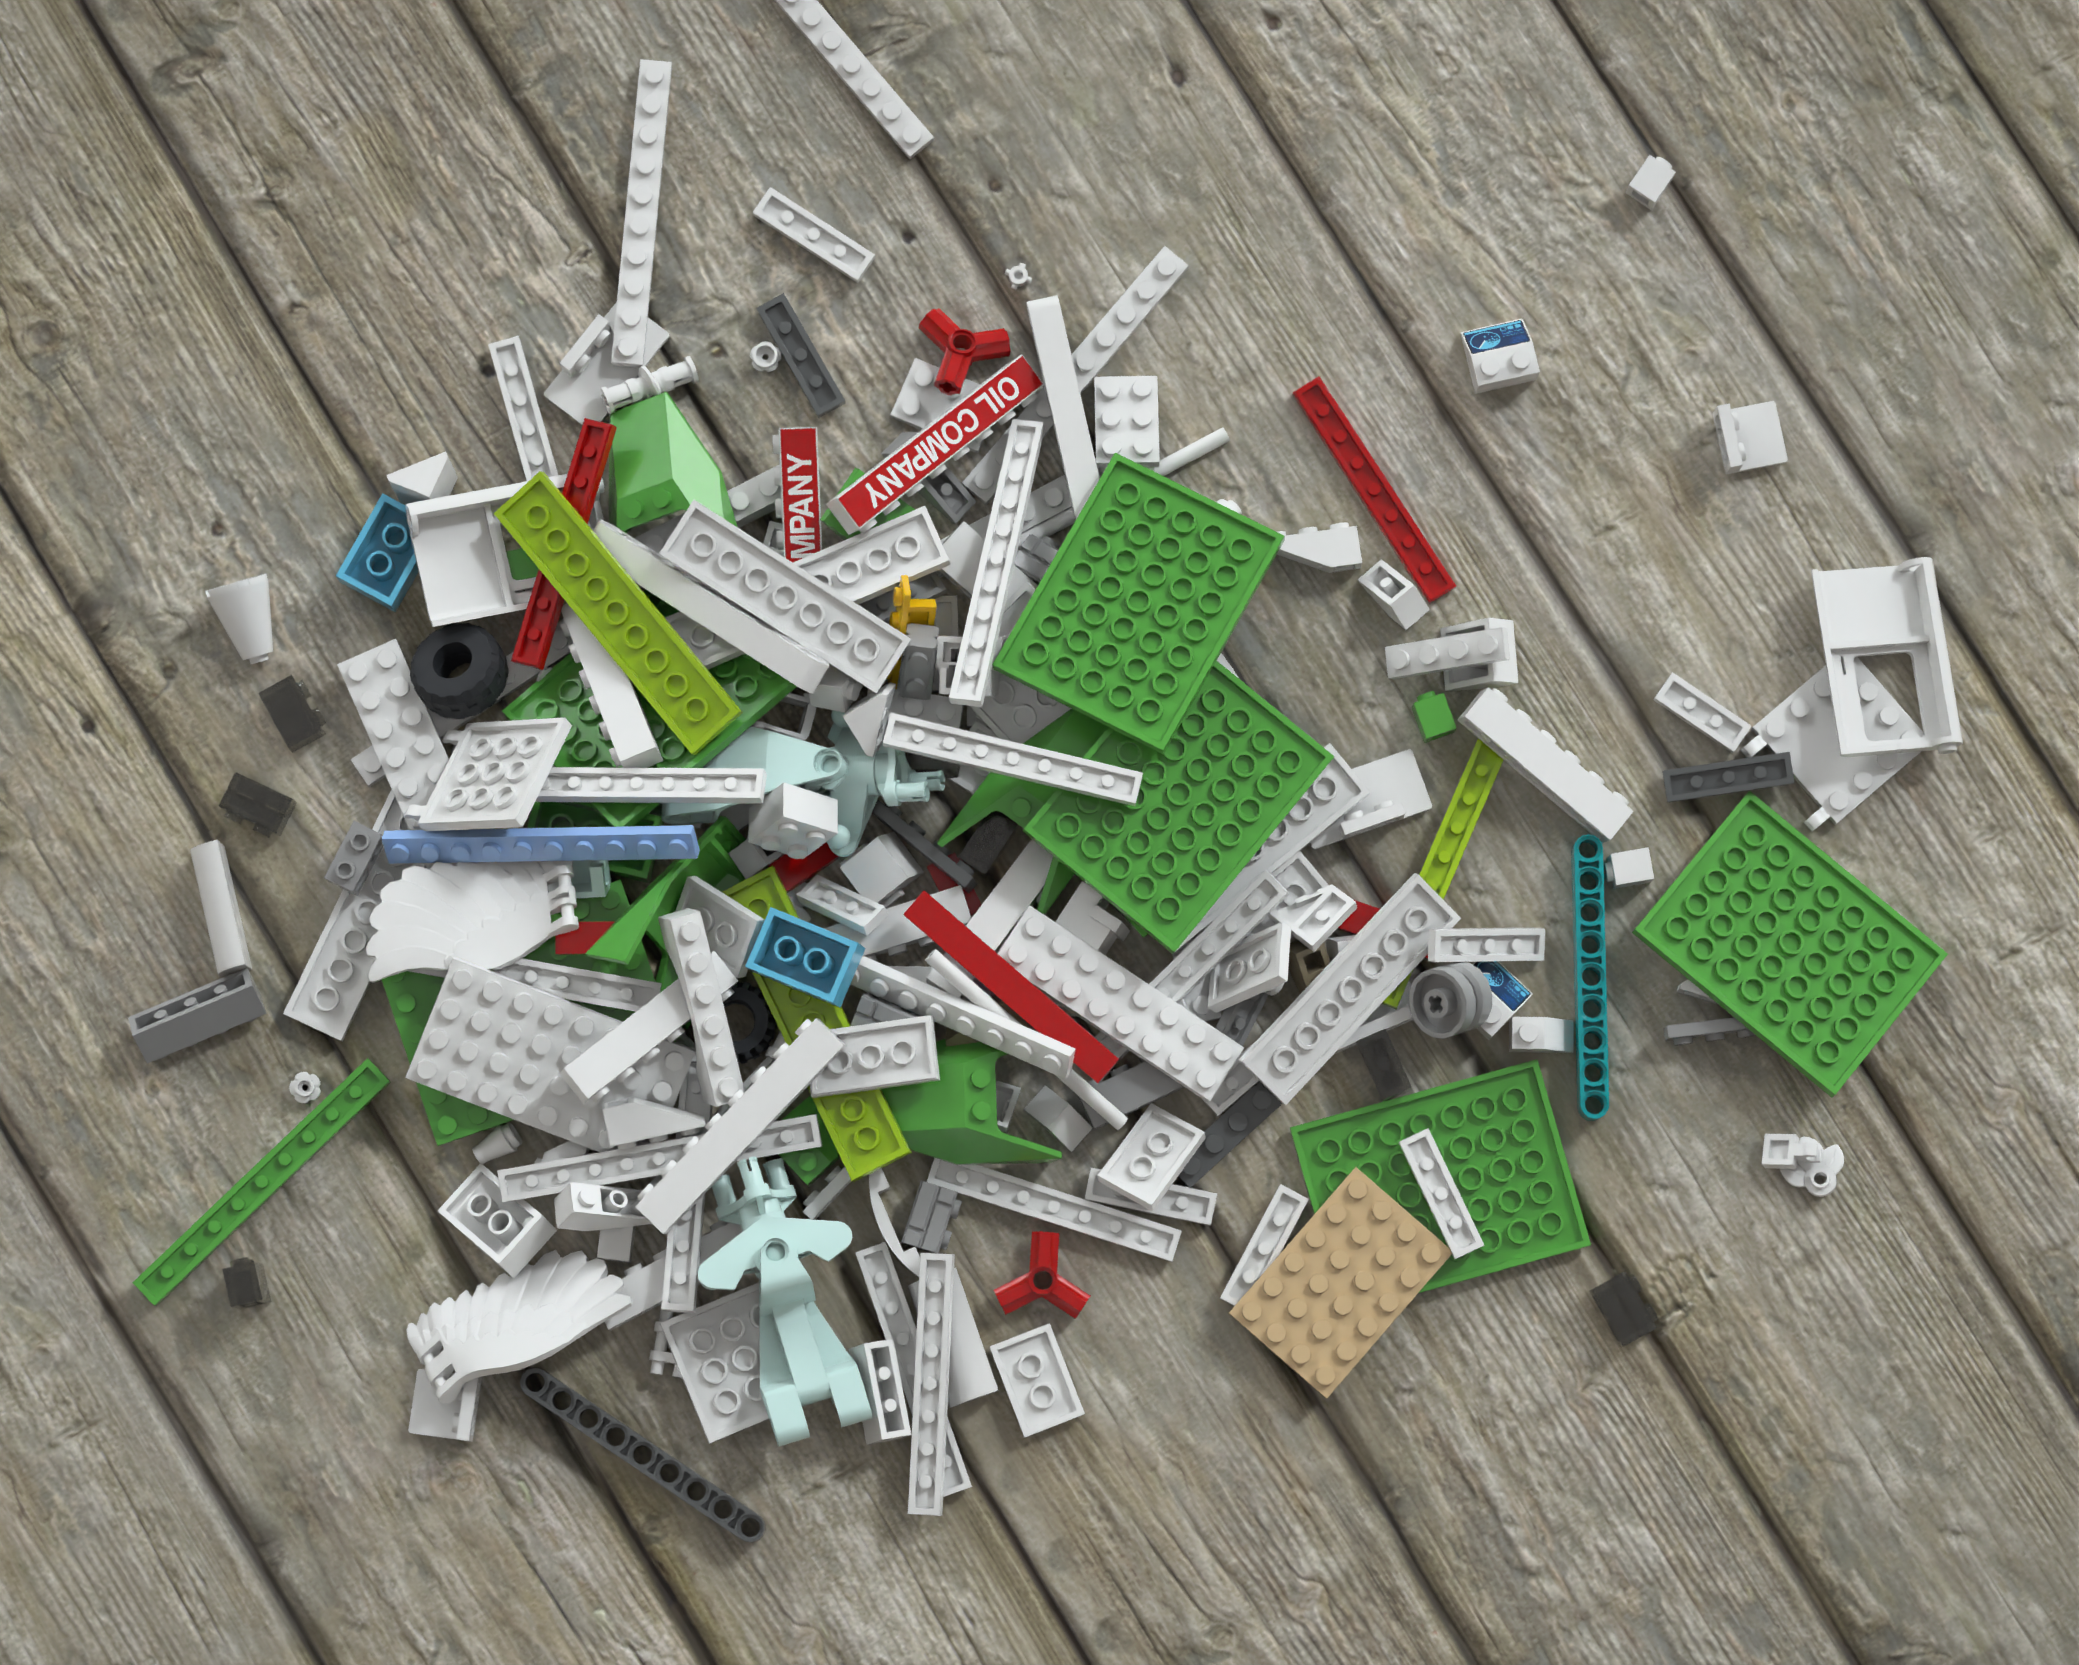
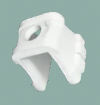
M790 692L781 702L804 708L797 733L760 721H756L751 725L752 727L805 741L812 727L816 707L811 706L809 694L804 693V696Z

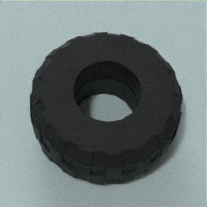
M471 623L446 625L429 634L417 647L410 664V678L417 695L432 712L444 718L465 719L480 714L488 707H491L497 701L500 694L503 693L509 674L507 659L499 643L486 629ZM471 663L467 671L461 676L448 678L451 672L458 666Z

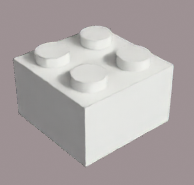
M783 782L764 797L763 804H754L749 808L748 842L761 846L765 850H774L787 854L794 859H804L838 834V799Z

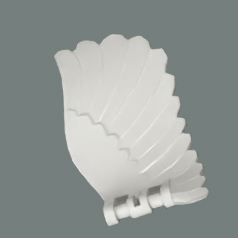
M573 861L481 862L480 865L472 862H458L457 866L436 862L431 869L417 866L403 869L401 880L390 882L381 890L380 899L382 903L373 909L369 918L372 928L378 930L366 946L367 957H376L368 975L369 980L374 983L387 977L419 968L448 971L453 956L490 971H497L525 957L549 938L577 930L579 922L578 917L574 915V908L577 907L575 887L571 884V878L574 877ZM558 882L559 887L549 892L548 885ZM561 912L562 917L552 922L551 915Z
M554 1250L544 1254L535 1265L527 1264L515 1278L503 1273L496 1278L490 1287L484 1283L478 1285L473 1296L465 1290L456 1301L448 1297L443 1301L442 1305L434 1302L429 1307L427 1315L421 1313L417 1325L414 1323L408 1324L406 1329L407 1337L420 1363L425 1365L424 1371L431 1386L437 1388L436 1396L441 1404H448L457 1398L465 1382L482 1376L521 1370L554 1355L601 1323L631 1307L633 1303L632 1298L620 1294L624 1288L622 1279L612 1274L607 1276L608 1267L606 1262L598 1258L589 1261L582 1250L570 1253L563 1258Z

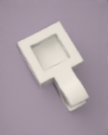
M1765 1134L1762 1165L1764 1168L1796 1169L1797 1160L1820 1163L1822 1149H1817V1143H1799V1137L1796 1134Z

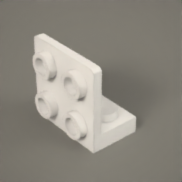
M1774 401L1731 409L1730 403L1716 407L1713 412V419L1725 474L1787 462L1788 457Z
M418 1369L408 1431L413 1434L473 1442L482 1377L465 1382L453 1402L441 1404L436 1396L437 1388L431 1386L424 1369Z

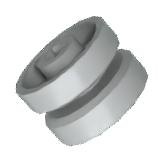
M1453 962L1421 972L1414 979L1409 991V1008L1413 1020L1423 1032L1431 1037L1444 1039L1479 1028L1488 1019L1491 1012L1492 991L1487 978L1480 969L1471 963Z

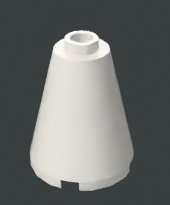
M267 574L205 591L207 599L242 660L249 659L250 664L268 660L267 653L273 652Z

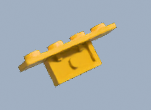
M901 575L899 587H894L893 603L896 606L895 612H890L889 625L906 635L907 624L915 623L934 626L937 609L935 599H911L908 575ZM903 654L887 677L888 683L896 684L895 689H897Z

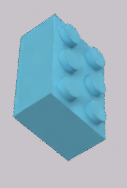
M382 493L337 572L336 577L340 583L396 612L419 571L408 527L405 505Z
M770 907L745 967L754 973L840 1008L866 948L858 942Z

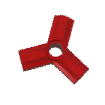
M940 308L932 309L919 323V329L945 353L934 382V387L938 388L943 394L952 396L961 393L969 367L973 362L1010 357V339L1005 328L972 333L967 329H960Z
M1032 1231L1029 1272L993 1290L1005 1315L1041 1297L1074 1319L1080 1314L1091 1295L1057 1274L1060 1233ZM1039 1272H1046L1051 1276L1052 1285L1048 1289L1041 1290L1035 1287L1033 1279Z

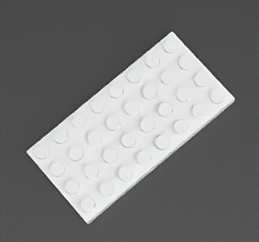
M453 956L405 1078L592 1150L605 1152L617 1150L618 1148L617 1145L610 1147L602 1103L636 1097L673 1107L694 1057L695 1050L674 1041L669 1043L666 1039L657 1046L660 1052L646 1063L640 1059L632 1066L635 1072L621 1083L615 1079L608 1084L607 1087L610 1091L600 1100L594 1102L592 1099H589L583 1104L559 1073L620 1025L622 1021ZM649 1139L636 1141V1146L656 1142H649Z

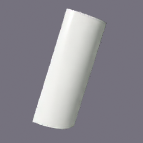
M963 521L942 543L951 565L938 571L971 599L985 539ZM1015 565L1006 601L1027 581L1035 588L1038 587L1036 583Z
M218 840L198 845L192 848L190 852L218 975L220 977L227 976L244 968L252 970L225 846Z
M956 1267L954 1268L948 1386V1404L950 1408L999 1391ZM919 1281L908 1285L917 1315Z

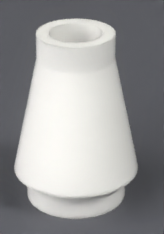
M508 1122L505 1125L497 1126L485 1139L473 1147L472 1151L479 1163L483 1165L490 1160L516 1152L517 1147L522 1145V1139L515 1127Z

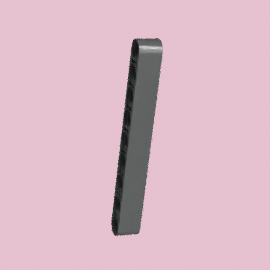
M539 1368L528 1369L522 1374L520 1386L526 1395L738 1538L746 1542H755L764 1536L766 1524L759 1514L578 1392ZM533 1374H541L545 1380L544 1387L538 1392H532L528 1387V1380ZM560 1392H567L571 1396V1404L565 1410H559L554 1403L556 1395ZM587 1410H594L598 1415V1422L592 1428L584 1427L581 1422L582 1414ZM613 1428H621L625 1433V1440L619 1446H612L608 1441V1434ZM640 1446H648L651 1449L652 1458L646 1464H639L635 1459V1451ZM667 1464H674L679 1470L678 1478L671 1483L666 1482L661 1475L663 1467ZM694 1482H701L706 1488L705 1496L699 1501L692 1500L688 1494L689 1486ZM721 1500L729 1501L733 1507L732 1514L726 1519L719 1518L715 1512V1506ZM754 1518L759 1522L760 1530L756 1536L748 1537L743 1533L742 1524L746 1519Z

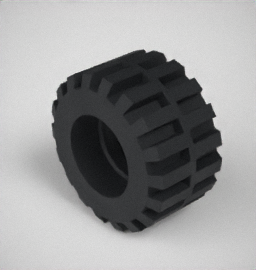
M737 982L732 987L735 993L725 1000L723 1005L725 1008L732 1004H742L753 1013L754 1028L752 1032L742 1040L733 1041L737 1062L743 1064L748 1063L750 1059L754 1058L755 1060L760 1057L763 1051L766 1052L771 1040L775 1036L776 1021L762 991L757 987L751 986L750 983Z

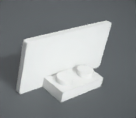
M617 302L605 317H602L600 314L597 315L561 360L560 366L562 371L544 392V396L581 425H583L584 418L602 422L609 414L601 396V387L606 386L608 389L624 383L625 380L638 377L639 367L611 365ZM650 318L647 321L643 363L645 367L669 338V333Z
M1411 749L1352 769L1370 790V794L1311 841L1312 849H1319L1432 808V803Z

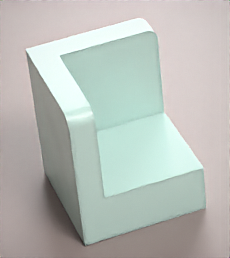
M608 860L573 861L574 877L571 878L572 886L575 887L576 898L606 897L611 883Z

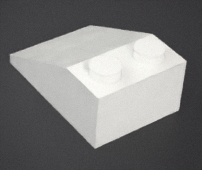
M482 1164L476 1167L438 1210L444 1218L513 1278L519 1274L557 1231L542 1214L524 1199L502 1203L498 1177Z

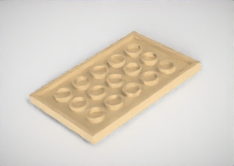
M1355 1167L1228 1314L1327 1399L1452 1255V1252L1448 1246Z

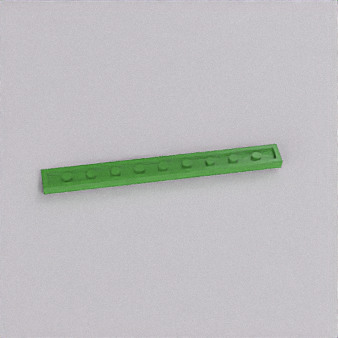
M367 1058L132 1283L154 1306L161 1303L386 1088L391 1081Z

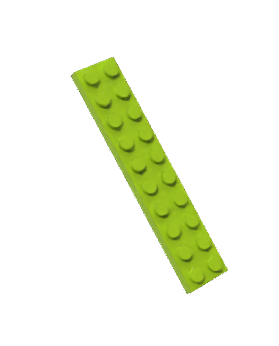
M539 471L494 512L498 520L692 755L700 752L743 713L545 472Z
M773 866L722 892L763 919H766L770 907L799 918ZM752 972L782 1036L789 1046L799 1037L795 1031L807 1019L813 1022L818 1018L829 1029L850 1027L842 1006L839 1008ZM881 1089L812 1098L851 1181L855 1182L911 1153Z

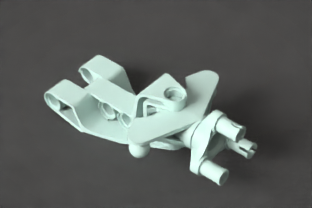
M834 710L831 713L834 723L828 734V738L835 744L834 747L827 748L750 726L702 767L764 769L767 774L764 795L770 793L784 782L838 799V834L826 843L832 852L840 857L849 856L856 850L879 796L883 797L887 806H900L902 802H928L930 791H943L945 785L940 783L945 782L942 770L916 772L910 768L904 751L884 747L883 742L879 751L873 757L867 756L844 720L843 716L845 713ZM662 803L661 819L665 823L675 825L714 823L718 819L720 812L739 803Z
M749 1157L748 1162L751 1171H749L746 1159L737 1162L745 1186L742 1198L736 1201L729 1174L722 1175L712 1186L718 1206L715 1209L718 1220L741 1225L742 1233L699 1266L698 1279L701 1285L709 1290H735L741 1277L746 1274L755 1273L759 1279L760 1392L777 1445L780 1447L810 1437L802 1409L803 1406L831 1398L832 1404L836 1406L841 1428L872 1419V1412L858 1366L814 1303L816 1298L813 1282L800 1262V1259L811 1254L827 1262L831 1261L851 1244L852 1231L848 1225L839 1221L786 1218L784 1210L797 1195L794 1185L789 1183L783 1159H774L763 1164L770 1183V1189L768 1184L763 1181L757 1157Z

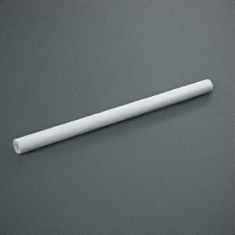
M1222 427L1161 459L1159 467L1146 468L1165 476L1230 441L1229 436ZM1072 507L1021 533L1018 550H1021V545L1029 534L1042 539L1044 535L1050 537L1074 524L1075 518Z
M934 949L927 956L925 961L973 1004L1022 1025L937 949ZM1073 1069L1066 1079L1055 1075L1115 1129L1119 1130L1127 1122L1128 1118Z

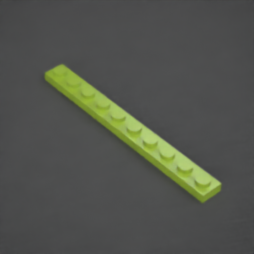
M1479 738L1419 874L1443 900L1503 763V759ZM1413 970L1381 1004L1397 1010Z

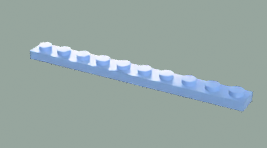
M694 825L446 831L395 830L384 831L382 836V843L389 864L697 859L700 852Z

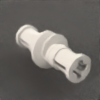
M687 356L684 357L683 362L669 367H661L652 373L645 366H641L638 370V378L625 380L624 383L608 389L606 386L601 387L600 392L608 413L612 414L615 413L617 408L631 403H638L643 399L651 398L653 395H659L661 392L674 390L675 387L691 381L693 384L698 383L699 378L691 357Z

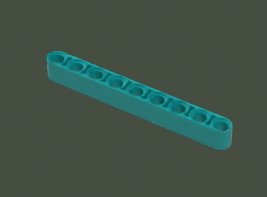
M1587 834L1578 838L1571 850L1576 1079L1578 1113L1585 1120L1596 1121L1603 1117L1609 1109L1604 864L1602 842L1596 836ZM1582 843L1591 844L1595 849V856L1592 858L1583 857L1579 852V845ZM1588 874L1595 879L1596 887L1593 890H1586L1580 885V877L1582 875ZM1584 906L1594 908L1597 914L1596 920L1593 922L1585 921L1580 914L1581 908ZM1584 938L1595 940L1598 947L1596 953L1588 954L1584 952L1581 946ZM1589 969L1596 972L1598 983L1594 986L1585 984L1582 979L1583 971ZM1591 1001L1597 1004L1599 1008L1597 1017L1590 1018L1584 1014L1583 1004L1585 1002ZM1592 1033L1599 1038L1600 1045L1598 1049L1591 1050L1584 1045L1583 1040L1586 1034ZM1593 1065L1600 1070L1601 1076L1599 1081L1591 1082L1587 1080L1584 1074L1586 1066ZM1594 1097L1600 1101L1602 1107L1598 1114H1591L1587 1111L1585 1107L1587 1098Z

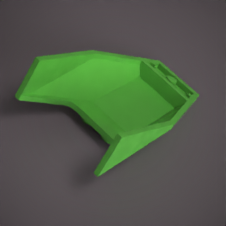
M667 392L610 414V424L617 427L609 452L608 514L610 524L627 533L630 529L675 512L687 511L692 501L695 500L737 527L721 470Z
M1070 709L1023 744L1083 758L1108 727ZM990 772L937 844L943 847L994 811L1002 812L1018 825L1025 828L1057 788ZM1055 857L1052 858L1037 909L1044 915L1049 911L1075 875Z
M720 816L697 838L700 849L698 858L676 859L585 954L591 958L628 965L644 933H646L662 952V959L656 978L657 983H662V992L678 979V975L665 948L658 917L676 911L687 877L697 876L720 892L746 880L728 854L746 839L726 816ZM691 1020L687 1022L684 1026H682V1028L688 1029L691 1024Z
M945 1039L937 1041L936 1049L940 1081L881 1089L912 1151L956 1165L1052 1163L1062 1158L1061 1151L1000 1131L997 1125L995 1064L998 1058L1007 1055V1053L985 1043L976 1042L946 1047Z

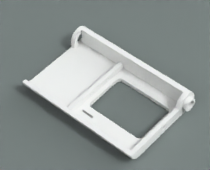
M567 474L549 477L562 493ZM602 478L589 518L592 531L599 520H604L599 501L600 493H604ZM528 481L405 505L408 527L432 627L527 609L536 577L524 580L512 578L500 527L501 522L494 515V512Z
M1929 557L1914 558L1902 562L1899 566L1832 571L1811 570L1840 756L1858 757L1938 750V754H1950L1958 751L1957 746L1962 745L1963 740L1933 559ZM1907 653L1911 656L1923 737L1869 741L1865 736L1854 668V657Z

